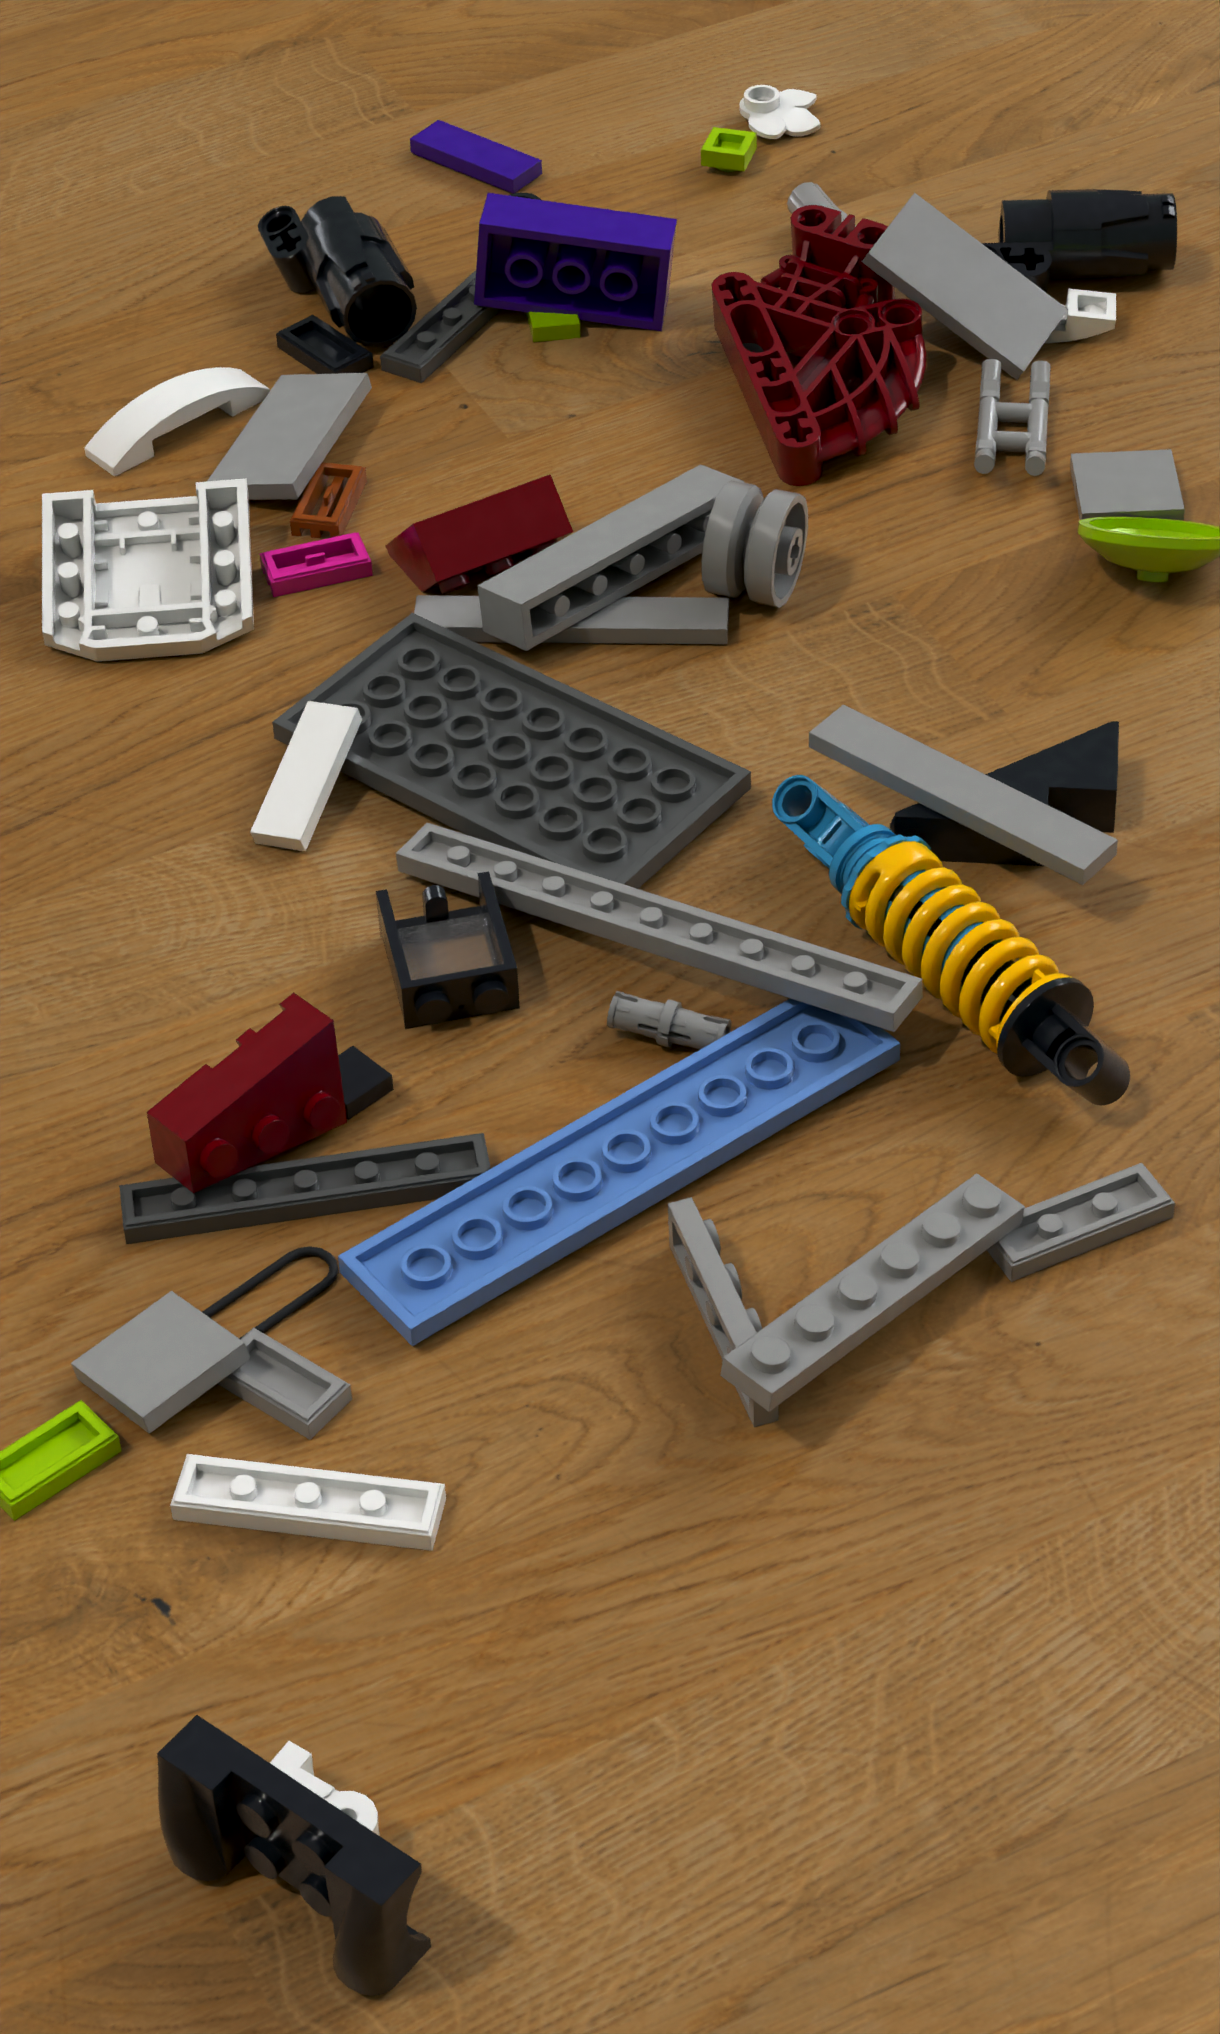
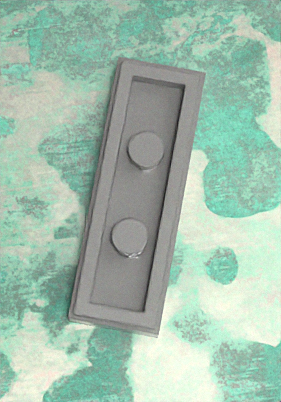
M1139 1163L1025 1208L1021 1225L987 1249V1251L1012 1282L1171 1219L1174 1216L1175 1202L1143 1163Z

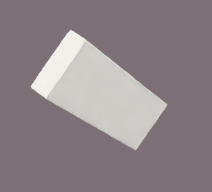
M313 701L307 702L250 831L255 844L306 851L362 722L358 708Z

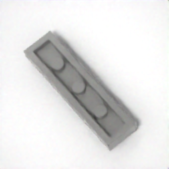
M692 1197L668 1203L669 1247L723 1360L724 1356L762 1329L760 1319L753 1307L749 1309L744 1308L741 1301L742 1289L738 1273L732 1263L723 1264L719 1236L711 1219L702 1220ZM736 1388L753 1427L778 1421V1406L768 1412Z

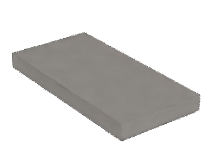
M915 192L862 261V263L912 301L918 303L925 311L987 358L999 360L1002 364L1001 368L1016 380L1025 371L1068 311L1066 307Z
M368 373L281 375L207 481L247 478L249 500L298 499L371 390L372 386Z

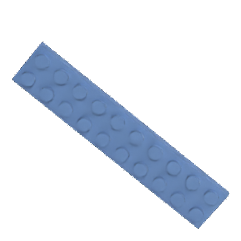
M790 998L338 1255L340 1273L411 1346H414L900 1060V1042L883 1028Z

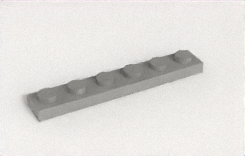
M976 1173L724 1356L720 1376L770 1412L1021 1225L1025 1206Z

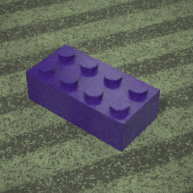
M488 193L479 223L474 305L528 313L578 315L579 320L662 331L669 297L677 219Z

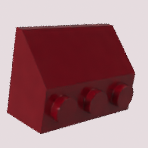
M550 474L416 522L385 546L390 557L421 592L439 586L441 594H446L470 584L468 575L485 570L487 578L498 575L516 565L514 558L530 553V556H533L573 533V529Z

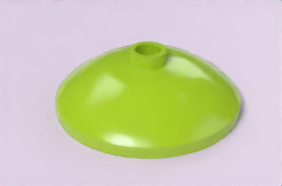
M1094 517L1082 519L1078 524V534L1088 546L1109 562L1137 570V579L1142 581L1167 582L1169 573L1198 569L1220 557L1219 526L1144 517Z

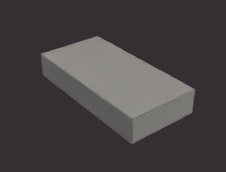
M254 1327L241 1338L245 1342L251 1359L218 1383L221 1387L309 1440L352 1400L350 1384Z

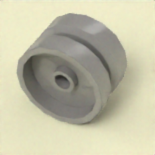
M732 480L724 484L715 499L704 537L702 581L705 591L713 595L736 599L747 590L749 599L754 603L777 608L786 604L795 588L806 548L808 533L806 498L799 493L778 489L773 490L764 498L761 489L756 485Z

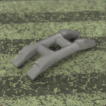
M986 359L982 362L975 469L981 474H987L995 466L996 451L1026 452L1025 470L1032 476H1038L1043 473L1046 462L1051 365L1042 360L1032 363L1029 403L999 402L1002 364L997 359ZM998 422L1028 423L1027 432L997 431Z

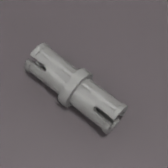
M616 991L609 1007L607 1027L654 1038L657 1045L669 1048L674 1043L702 1049L730 1033L731 1020L684 1009L681 1002L668 999L666 1003H661Z

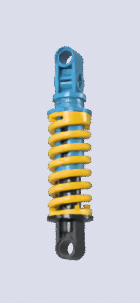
M791 776L778 786L772 800V809L775 816L804 842V846L808 851L829 868L830 882L842 894L841 905L845 907L846 918L849 922L859 929L867 930L872 939L878 945L886 948V951L897 963L904 965L905 969L912 976L922 978V983L931 995L942 1000L945 1007L954 1016L961 1018L962 1022L973 1034L980 1036L986 1046L992 1052L998 1054L1000 1063L1011 1074L1028 1077L1049 1070L1063 1084L1095 1105L1111 1104L1125 1093L1130 1082L1128 1064L1088 1027L1094 1008L1091 991L1081 981L1069 975L1059 973L1057 965L1050 957L1039 955V950L1030 939L1020 937L1018 930L1011 922L1000 919L999 913L991 904L981 902L980 896L972 887L963 885L961 879L953 870L943 867L942 862L930 850L931 847L922 838L916 835L912 837H904L901 834L896 835L888 827L880 824L869 825L851 808L807 776ZM1098 1062L1095 1071L1087 1077L1089 1069Z

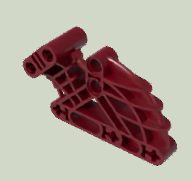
M806 205L792 213L790 217L792 255H785L780 258L779 268L763 277L761 283L754 281L745 273L728 272L719 275L711 284L716 333L775 470L784 483L792 486H807L816 482L823 473V461L840 456L851 450L856 456L865 455L866 443L880 435L883 431L888 435L897 434V419L907 408L911 411L920 408L917 392L922 384L926 369V349L922 336L921 307L918 303L909 299H895V287L862 263L865 256L888 226L863 218L855 227V215L849 214L842 222L841 211L819 205ZM743 343L757 344L764 352H750L745 349ZM787 353L803 357L794 369ZM859 377L862 385L849 394L848 388Z

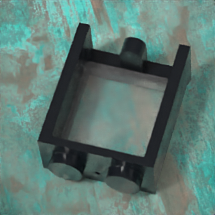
M489 871L478 873L480 906L449 911L444 888L439 885H432L427 887L422 893L424 916L395 921L387 889L376 891L380 937L383 939L405 1029L520 1008L517 965Z

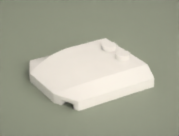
M247 478L196 482L197 496L96 504L93 490L42 494V634L45 645L99 662L203 654L254 630Z

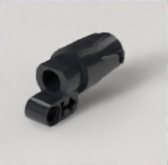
M1081 189L1048 190L1046 199L1002 200L998 243L982 244L1046 293L1049 280L1112 278L1143 275L1147 271L1174 269L1177 252V210L1173 193L1142 194V191Z
M331 196L318 201L310 207L302 220H300L296 211L290 206L276 207L264 214L260 219L258 231L288 287L296 293L308 292L315 288L332 321L338 328L343 326L355 342L367 347L384 346L385 348L393 345V342H396L408 332L415 321L417 311L415 297L411 291L414 288L413 279L385 228L376 218L360 212H353L344 196Z

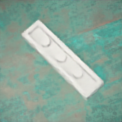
M187 1454L170 1507L173 1520L433 1551L446 1501L445 1484Z

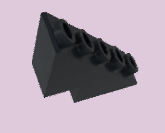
M1111 721L985 775L1101 832L1114 833L1119 722ZM920 803L895 812V816L890 823V830L896 835L901 834L904 837L916 835L922 838L931 847L930 850L940 861L1044 866Z

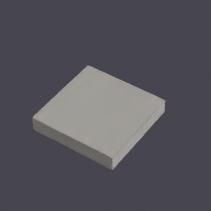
M1171 449L1071 453L1070 471L1080 520L1094 517H1144L1184 521L1185 508Z
M170 1291L74 1360L71 1365L79 1381L146 1432L151 1433L251 1358L245 1342L176 1293Z

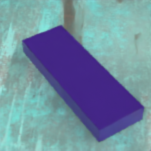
M437 120L410 138L411 153L510 193H516L542 174V160L441 120Z

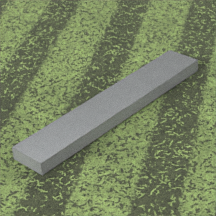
M417 595L414 614L474 642L507 643L483 632L479 596ZM622 597L542 643L727 644L729 598Z
M842 705L809 732V748L1081 885H1084L1117 855V839L845 705Z

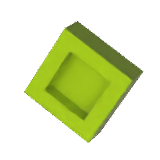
M713 127L701 149V166L714 167L723 172H745L757 149V133Z

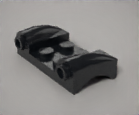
M198 1715L157 1753L160 1826L169 1855L174 1865L184 1874L197 1880H219L226 1876L246 1856L251 1865L265 1877L275 1879L279 1876L297 1888L311 1908L323 1916H332L336 1941L333 1953V1969L337 1977L348 1988L360 1994L371 1996L386 1994L402 1980L431 1948L430 1938L423 1933H418L407 1925L410 1900L422 1873L421 1863Z

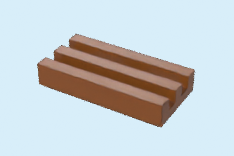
M322 462L307 484L290 519L291 535L302 536L304 529H310L311 538L321 539L324 531H329L330 538L343 535L367 483L366 467ZM329 476H335L331 485L325 491L324 500L317 515H311Z

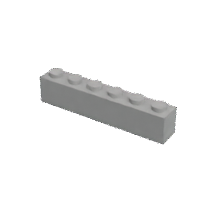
M700 464L479 584L478 594L483 632L528 651L703 552L709 516L715 499L723 485L731 480L745 482Z

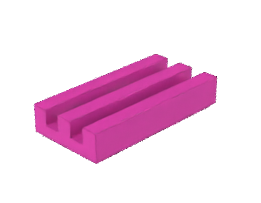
M358 532L259 554L261 569L266 576L268 586L270 585L273 597L373 576L371 559Z

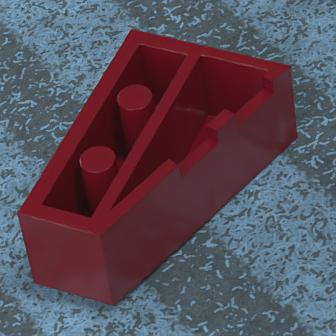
M294 992L279 1004L283 1010L279 1015L257 1033L251 1028L245 1031L236 1039L239 1047L214 1068L205 1064L147 1111L155 1163L192 1193L347 1123L334 1020Z

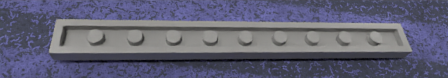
M428 822L396 852L399 872L479 897L478 873L489 871L498 904L893 1032L896 1031L923 998L922 978Z

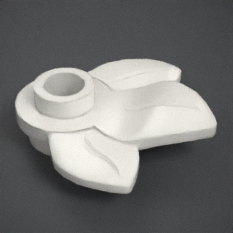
M755 85L745 90L744 98L740 101V113L743 117L749 119V128L763 138L778 139L784 133L794 137L806 136L820 128V121L807 110L817 100L816 94L796 89H787L779 92L776 88L769 85Z

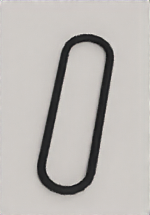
M311 1246L297 1248L285 1254L205 1309L202 1313L212 1317L297 1258L316 1256L325 1260L329 1266L327 1276L317 1285L255 1327V1329L264 1333L326 1290L337 1277L339 1271L337 1260L330 1252L322 1248Z

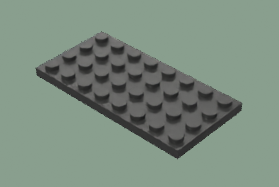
M414 613L403 619L272 722L274 739L289 745L308 701L358 708L362 722L340 772L466 835L637 889L751 789V771Z

